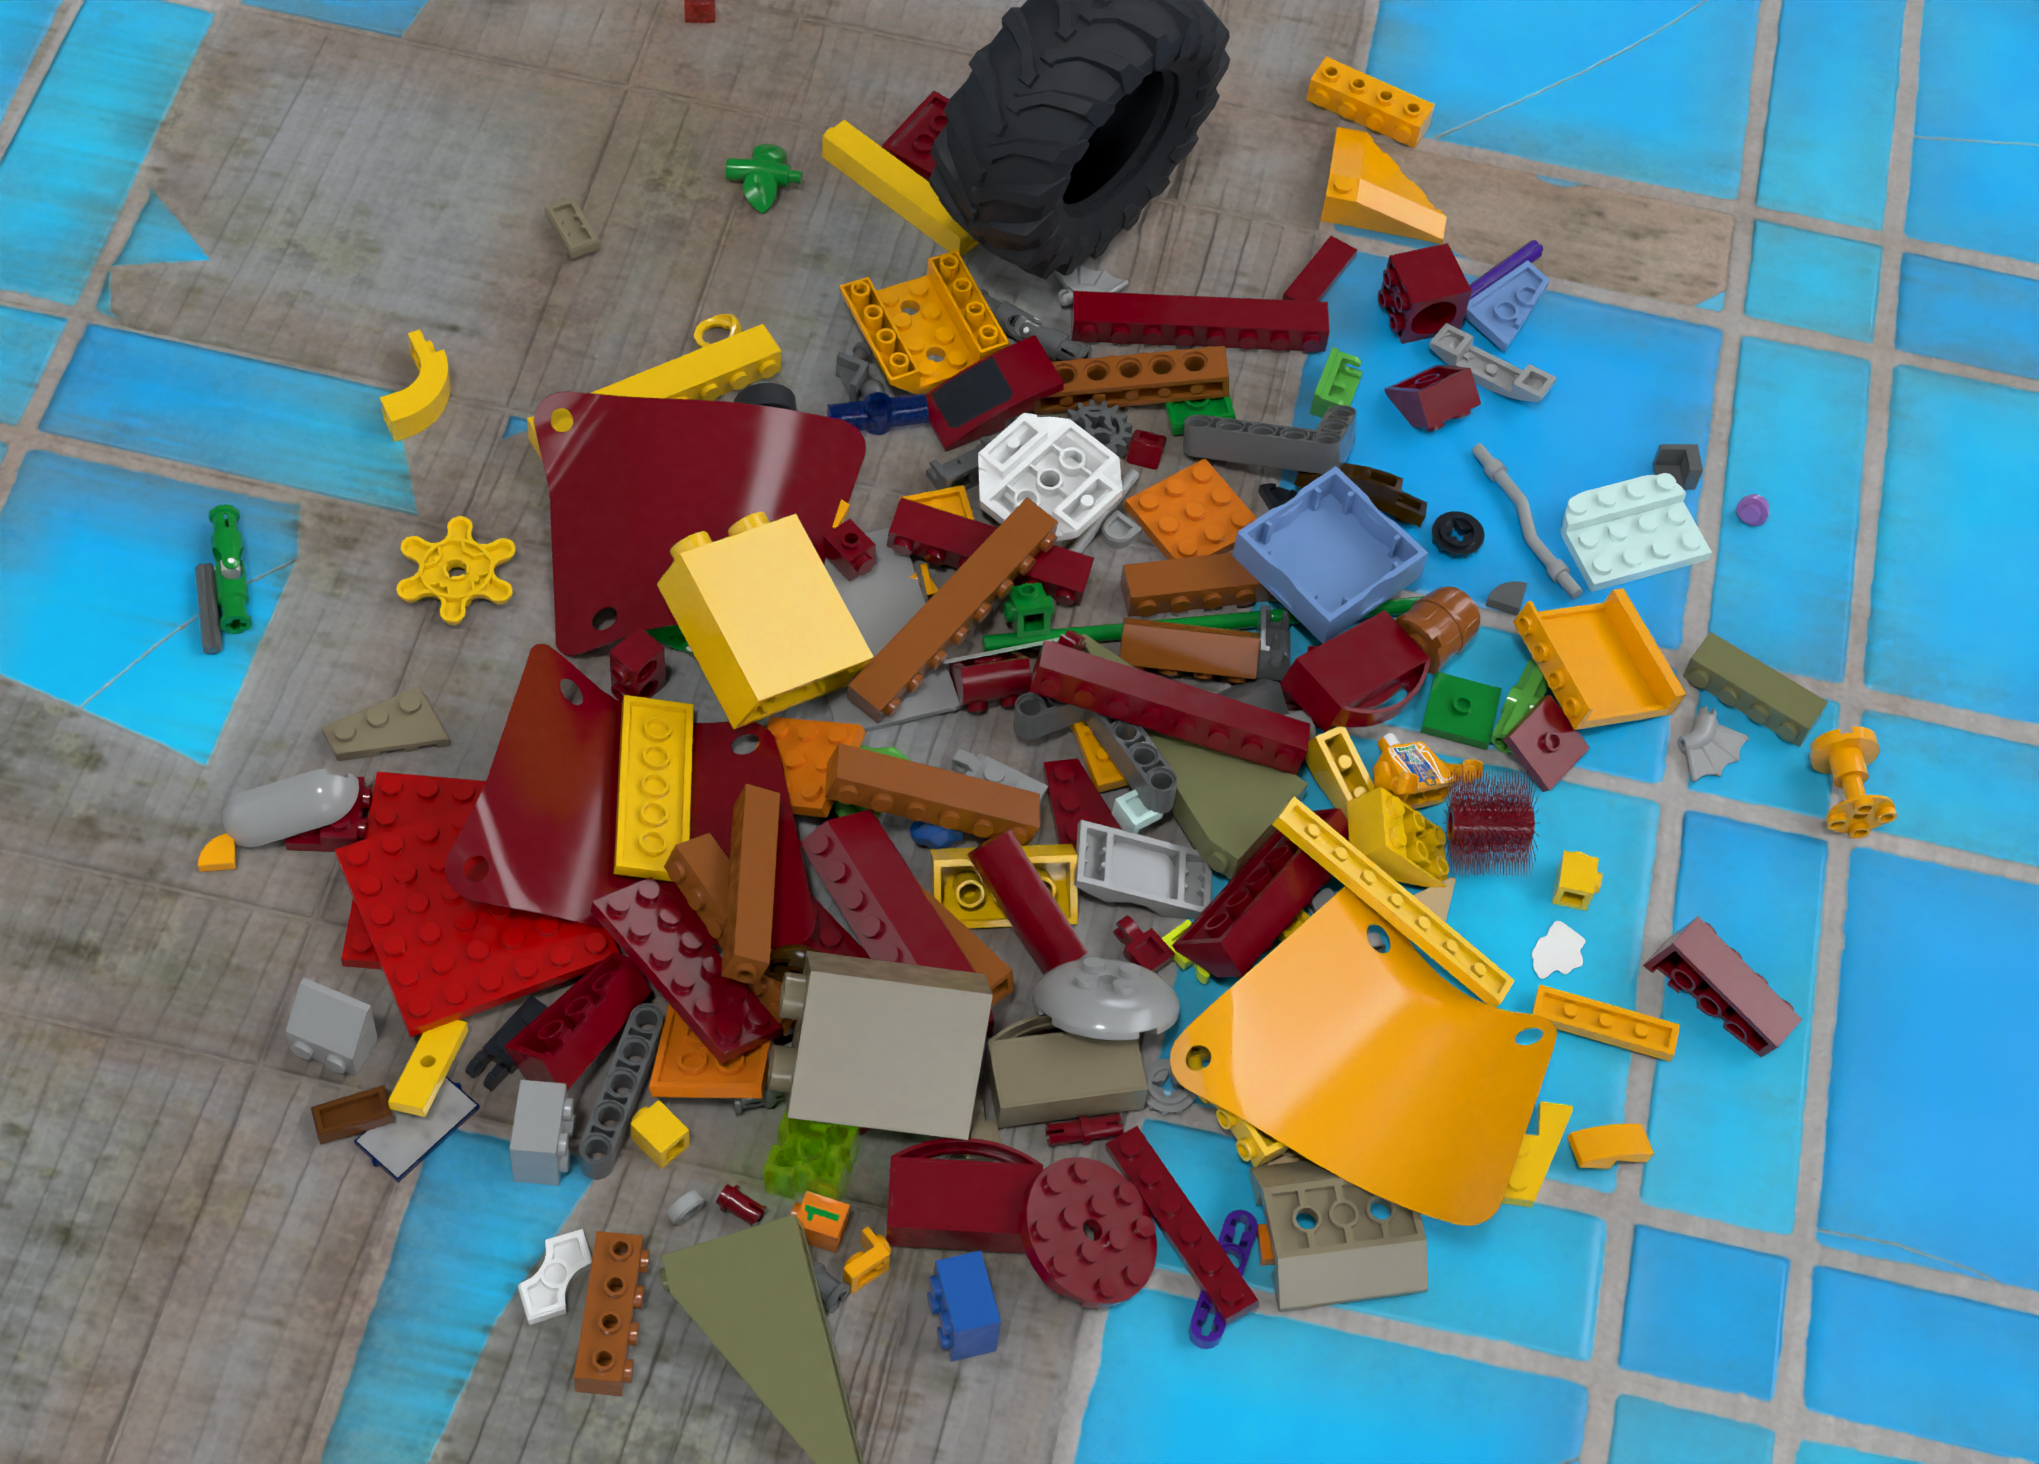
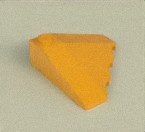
M1337 127L1320 221L1442 244L1447 218L1440 209L1434 207L1427 199V195L1401 172L1400 167L1374 143V139L1367 132Z

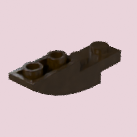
M1343 463L1340 470L1369 497L1379 511L1393 515L1403 524L1421 526L1426 517L1428 502L1401 491L1403 478L1375 468ZM1297 471L1294 485L1302 489L1323 474Z

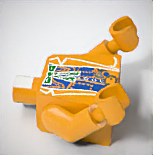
M1393 733L1386 734L1377 742V747L1382 754L1372 768L1375 789L1381 786L1392 795L1397 796L1412 809L1443 803L1450 793V789L1452 790V785L1454 787V770L1455 784L1456 775L1458 774L1459 781L1460 773L1461 781L1463 773L1464 783H1466V773L1468 783V770L1470 783L1471 771L1473 781L1474 770L1476 779L1477 770L1478 779H1480V772L1481 778L1483 777V762L1477 759H1466L1462 764L1446 763L1438 758L1425 743L1417 741L1401 744Z

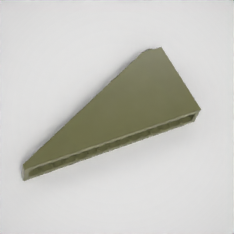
M1086 634L1082 635L1086 639L1084 652L1133 667ZM1142 727L1177 775L1175 804L1171 809L1173 815L1194 848L1198 851L1201 859L1209 864L1213 870L1222 873L1229 879H1232L1277 830L1272 823L1285 805L1294 796L1301 802L1303 800L1308 783L1297 775Z
M793 1214L661 1255L664 1268L659 1269V1275L664 1290H670L674 1298L815 1464H864L803 1222Z

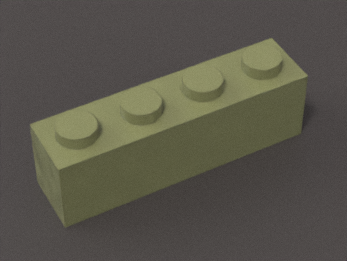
M1711 631L1691 657L1683 674V677L1691 681L1696 687L1706 690L1719 698L1724 704L1736 708L1749 716L1754 722L1764 725L1779 734L1782 739L1790 741L1798 747L1803 744L1828 704V701Z

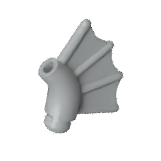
M1080 265L1072 274L1066 276L1054 271L1064 288L1057 294L1059 304L1064 307L1072 306L1073 291L1117 293L1129 284L1128 280L1115 278L1107 270L1094 271Z
M1706 706L1698 710V716L1695 717L1691 732L1678 738L1679 748L1686 752L1693 782H1697L1699 778L1705 775L1720 777L1723 768L1727 764L1740 761L1741 746L1749 740L1746 734L1717 724L1716 711L1712 708L1708 712V707Z

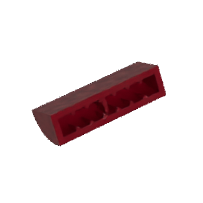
M1011 830L992 836L967 854L1043 975L1061 964L1076 961L1088 953Z

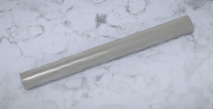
M1130 468L1121 479L1122 497L1076 538L1068 550L1082 554L1102 527L1104 520L1113 513L1139 478V473L1135 469Z

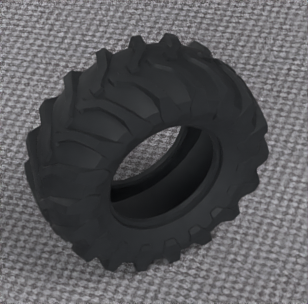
M1027 0L1021 7H1011L1002 17V29L992 42L978 50L969 62L972 72L967 81L949 99L944 109V113L949 121L933 142L930 154L936 162V166L930 176L931 188L939 197L938 200L952 219L992 254L1017 265L1027 273L1045 280L1054 271L1064 276L1072 274L1084 257L1090 255L1094 260L1104 254L1113 237L1122 229L1129 231L1138 222L1141 210L1151 199L1163 193L1171 183L1168 178L1170 174L1193 150L1199 140L1196 134L1199 127L1215 108L1220 97L1216 87L1227 71L1230 57L1225 51L1230 39L1229 30L1203 0Z

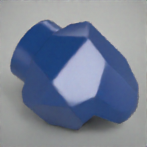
M915 821L910 827L911 838L917 844L926 845L930 849L949 848L953 842H961L963 837L962 831L945 829L941 826L921 821Z

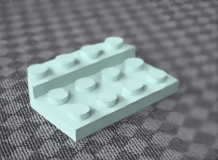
M1662 473L1659 475L1641 476L1584 491L1569 499L1560 532L1591 592L1710 559L1712 551L1683 502L1686 492L1676 483V479L1671 474Z

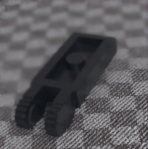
M531 995L482 1047L483 1050L478 1051L474 1058L471 1059L465 1069L466 1074L473 1078L480 1074L491 1061H494L496 1065L487 1074L483 1085L490 1091L495 1089L509 1073L513 1074L518 1069L504 1046L548 1007Z

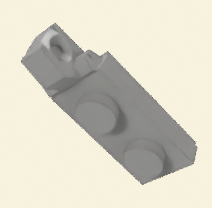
M959 749L952 759L951 770L960 774L1040 793V804L1048 793L1047 785L988 756L978 754L976 757L972 753Z

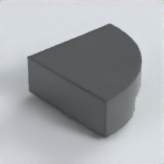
M1512 581L1497 586L1490 593L1485 606L1518 615L1528 583Z

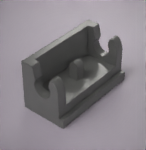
M987 436L979 438L981 444L977 445L976 449L942 465L937 460L929 462L931 468L926 470V476L937 490L964 485L965 490H968L978 485V453L991 440Z
M1261 605L1256 629L1261 638L1256 678L1282 681L1290 668V631H1288L1290 616L1288 611L1284 610L1282 620L1273 622L1270 620L1271 607Z

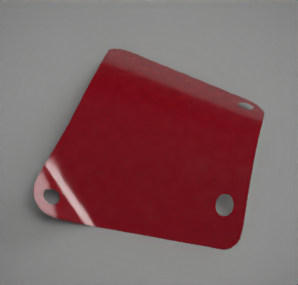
M571 391L556 392L547 396L535 410L533 422L550 498L556 647L559 652L567 656H574L629 636L639 627L645 631L664 626L678 625L657 586V583L674 562L670 549L682 539L702 531L708 533L712 542L730 537L728 534L729 528L737 521L753 513L764 512L769 522L796 514L824 565L826 556L824 555L823 536L834 529L832 526L841 499L846 503L849 502L865 457L866 444L862 433L856 426L844 420L754 404L694 399L629 397ZM559 408L567 409L573 417V425L566 432L556 431L551 425V415ZM607 607L616 609L617 618L610 627L604 630L593 628L592 619L598 611Z
M536 644L530 650L486 783L446 858L445 873L452 889L460 896L471 901L546 914L604 928L590 912L592 902L647 879L614 874L622 702L601 690L549 645ZM563 679H569L579 687L583 696L581 704H573L563 695L560 687ZM730 721L715 723L693 722L689 840L710 833L730 860L733 806L745 784L780 793L771 948L776 949L787 944H801L813 933L815 914L775 736L769 729L756 722L737 729H733ZM753 734L759 738L758 747L750 753L736 754L731 749L733 741L742 735ZM472 856H482L489 863L490 869L487 876L479 882L470 881L464 874L465 862ZM654 879L711 945L720 946L715 938L709 934L706 925L696 911L689 906L686 897L676 883Z

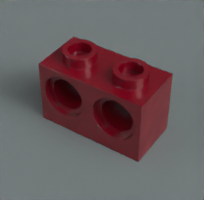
M641 627L637 628L609 651L611 692L618 701L622 702L624 695L652 698L666 686L664 647Z

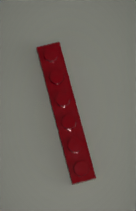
M1135 1126L1105 1143L1107 1153L1123 1176L1135 1185L1151 1217L1225 1325L1232 1323L1259 1307L1258 1298L1139 1127Z

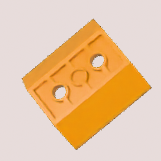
M957 250L928 258L926 276L880 290L875 289L869 277L839 285L840 293L889 384L913 394L922 395L928 393L972 364L1010 346L1007 337ZM906 308L915 309L917 313L909 315L908 313L902 312V310ZM931 355H939L943 358V360L940 362H935L931 359H928V357Z

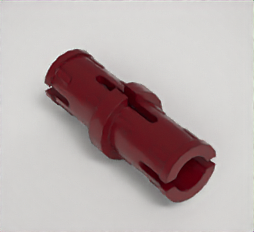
M1119 1113L1093 1118L1081 1115L1077 1117V1120L1046 1123L1045 1135L1049 1136V1139L1046 1140L1048 1147L1076 1142L1088 1145L1091 1143V1140L1117 1137L1123 1134V1125L1119 1124L1121 1116Z

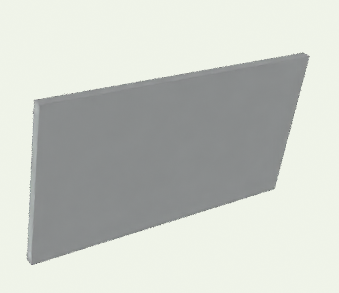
M890 528L865 533L876 545V564L868 573L858 575L849 581L827 557L824 564L873 657L926 604L918 579L909 578L912 574H915L910 555L899 554L887 546ZM944 663L936 670L930 668L924 675L925 680L920 688L913 694L908 692L901 699L903 703L899 710L891 718L885 716L879 724L847 699L848 686L825 694L834 722L860 724L865 732L960 709V703L947 665Z

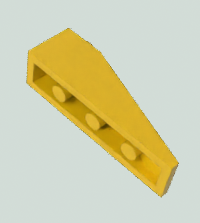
M1338 726L1309 741L1308 751L1304 759L1314 779L1333 806L1340 808L1348 820L1346 802L1374 790V784L1345 727Z

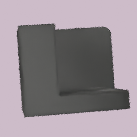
M1661 444L1652 462L1654 475L1662 473L1671 474L1676 479V483L1684 490H1695L1703 472L1698 444Z

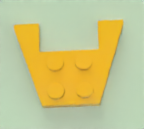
M1540 1101L1537 1107L1536 1135H1524L1502 1204L1532 1208L1573 1112L1572 1105Z

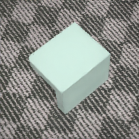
M1135 789L1115 799L1112 815L1123 831L1138 834L1140 829L1161 819L1163 813L1149 811L1139 799V794Z

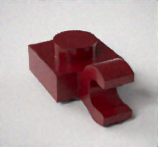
M1126 915L1116 923L1118 928L1113 933L1121 943L1126 945L1123 954L1131 963L1143 966L1156 973L1173 960L1175 953L1153 928L1143 933L1129 915Z

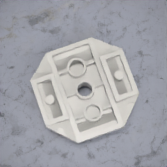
M1023 413L978 453L980 508L1002 524L1028 497L1058 521L1055 533L1058 537L1056 542L1078 538L1122 497L1123 489L1119 457L1070 419L1037 417L1036 414Z

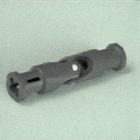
M980 289L1005 334L1018 341L1036 335L1048 357L1055 361L1058 359L1061 361L1077 358L1089 359L1091 357L1092 348L1086 345L1083 347L1069 339V335L1056 328L1040 326L1042 325L1040 320L1007 301L999 302L990 297L988 291ZM1024 316L1028 320L1020 326L1019 336L1015 331V323L1019 317Z

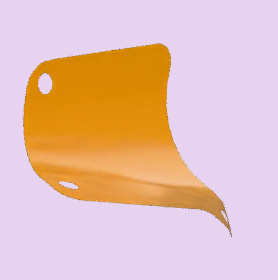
M1344 886L1246 975L1214 1001L1174 1041L1170 1052V1066L1177 1082L1185 1089L1243 1119L1338 1177L1376 1196L1426 1216L1456 1225L1473 1226L1490 1219L1501 1206L1554 1049L1557 1030L1546 1017L1499 1009L1480 1002L1454 987L1423 959L1404 934L1349 888ZM1375 924L1385 930L1390 940L1388 952L1379 953L1370 945L1367 938V928L1370 925ZM1538 1028L1543 1031L1542 1038L1533 1044L1520 1045L1515 1042L1517 1034L1525 1029ZM1194 1046H1204L1211 1053V1061L1207 1067L1199 1071H1193L1186 1064L1187 1053Z

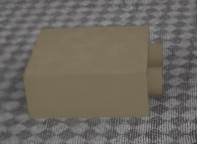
M807 951L803 974L785 972L783 976L779 1001V1017L796 1019L792 1047L773 1045L767 1090L784 1092L787 1118L968 1140L993 997L985 974Z

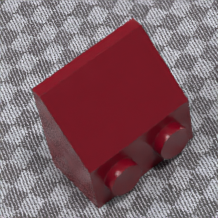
M1435 365L1384 389L1387 397L1412 427L1426 428V431L1440 429L1445 426L1444 421L1451 418L1459 419L1471 413L1470 409L1481 405L1471 368Z

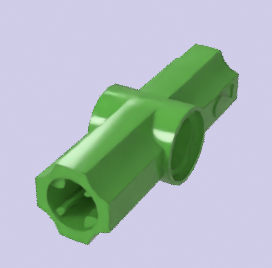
M1529 659L1517 685L1512 686L1502 708V716L1491 735L1490 742L1495 745L1497 750L1506 754L1512 751L1503 738L1545 696L1549 689L1546 679L1534 660Z

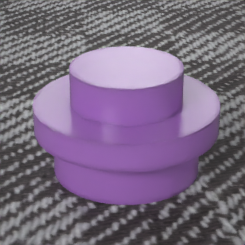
M1758 494L1743 497L1736 507L1738 517L1751 526L1762 525L1770 514L1767 500Z

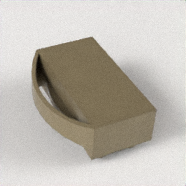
M1037 1014L1004 1028L987 1043L985 1065L998 1128L1077 1118L1081 1115L1093 1116L1144 1109L1148 1086L1137 1039L1103 1040L1084 1037L1067 1031L1026 1036L1040 1030L1055 1028L1052 1025V1018L1047 1014Z

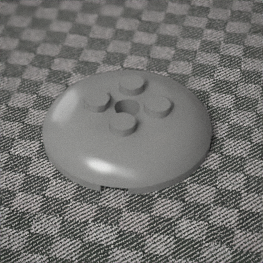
M1089 957L1067 962L1051 969L1038 980L1032 997L1035 1011L1039 1015L1047 1014L1050 1016L1053 1026L1076 1035L1103 1040L1139 1039V1032L1152 1029L1155 1034L1162 1033L1175 1024L1180 1010V1003L1176 992L1161 976L1143 966L1108 958Z

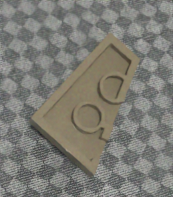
M419 686L321 727L323 736L337 761L381 756L383 751L404 749L405 752L418 751L419 746L437 744V748L450 746L446 732Z

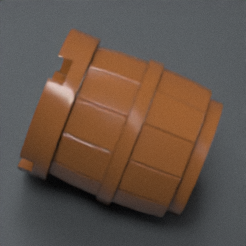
M1446 586L1439 587L1413 603L1411 609L1394 620L1431 658L1427 673L1434 675L1445 666L1451 657L1462 652L1466 644L1477 634L1480 625V613L1472 598L1464 591L1456 587Z

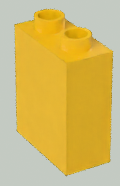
M764 512L753 513L737 521L729 528L728 534L730 537L712 542L705 531L692 534L676 543L670 549L674 562L657 583L733 729L848 686L874 658L796 514L769 522Z

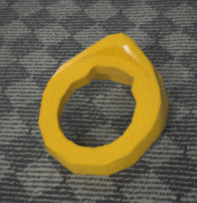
M719 314L702 321L695 329L694 339L698 346L703 348L710 345V343L702 339L704 332L713 327L729 329L730 337L742 332V327L739 320L733 314Z

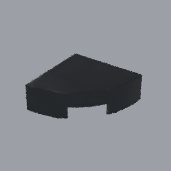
M1274 483L1259 485L1258 490L1269 511L1287 503L1298 494L1293 489L1289 491L1285 488L1277 487Z

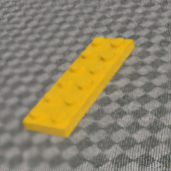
M624 695L614 874L641 878L652 877L657 880L672 881L664 865L675 845L688 841L690 836L694 704Z

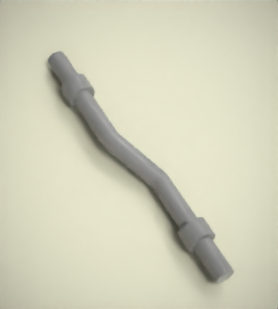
M1483 444L1475 445L1472 453L1484 466L1485 474L1491 481H1496L1516 504L1526 544L1546 566V573L1555 583L1559 582L1572 599L1579 597L1583 590L1570 576V569L1561 559L1557 560L1537 536L1527 497L1509 477L1504 464L1499 459H1494Z

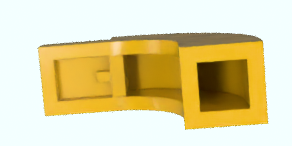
M420 329L408 333L410 354L419 371V376L409 387L380 397L382 416L394 442L414 436L432 425L445 410L450 397V376L445 350L435 351L432 341H425Z

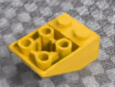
M1381 786L1346 802L1349 842L1395 881L1427 888H1447L1446 884L1442 882L1448 879L1447 874L1449 873L1445 854L1446 836L1440 826L1432 823L1422 816L1420 812L1415 811Z

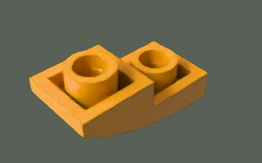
M1627 1123L1596 1126L1571 1132L1567 1136L1577 1163L1581 1168L1610 1169L1616 1161L1647 1163L1654 1155L1642 1124Z

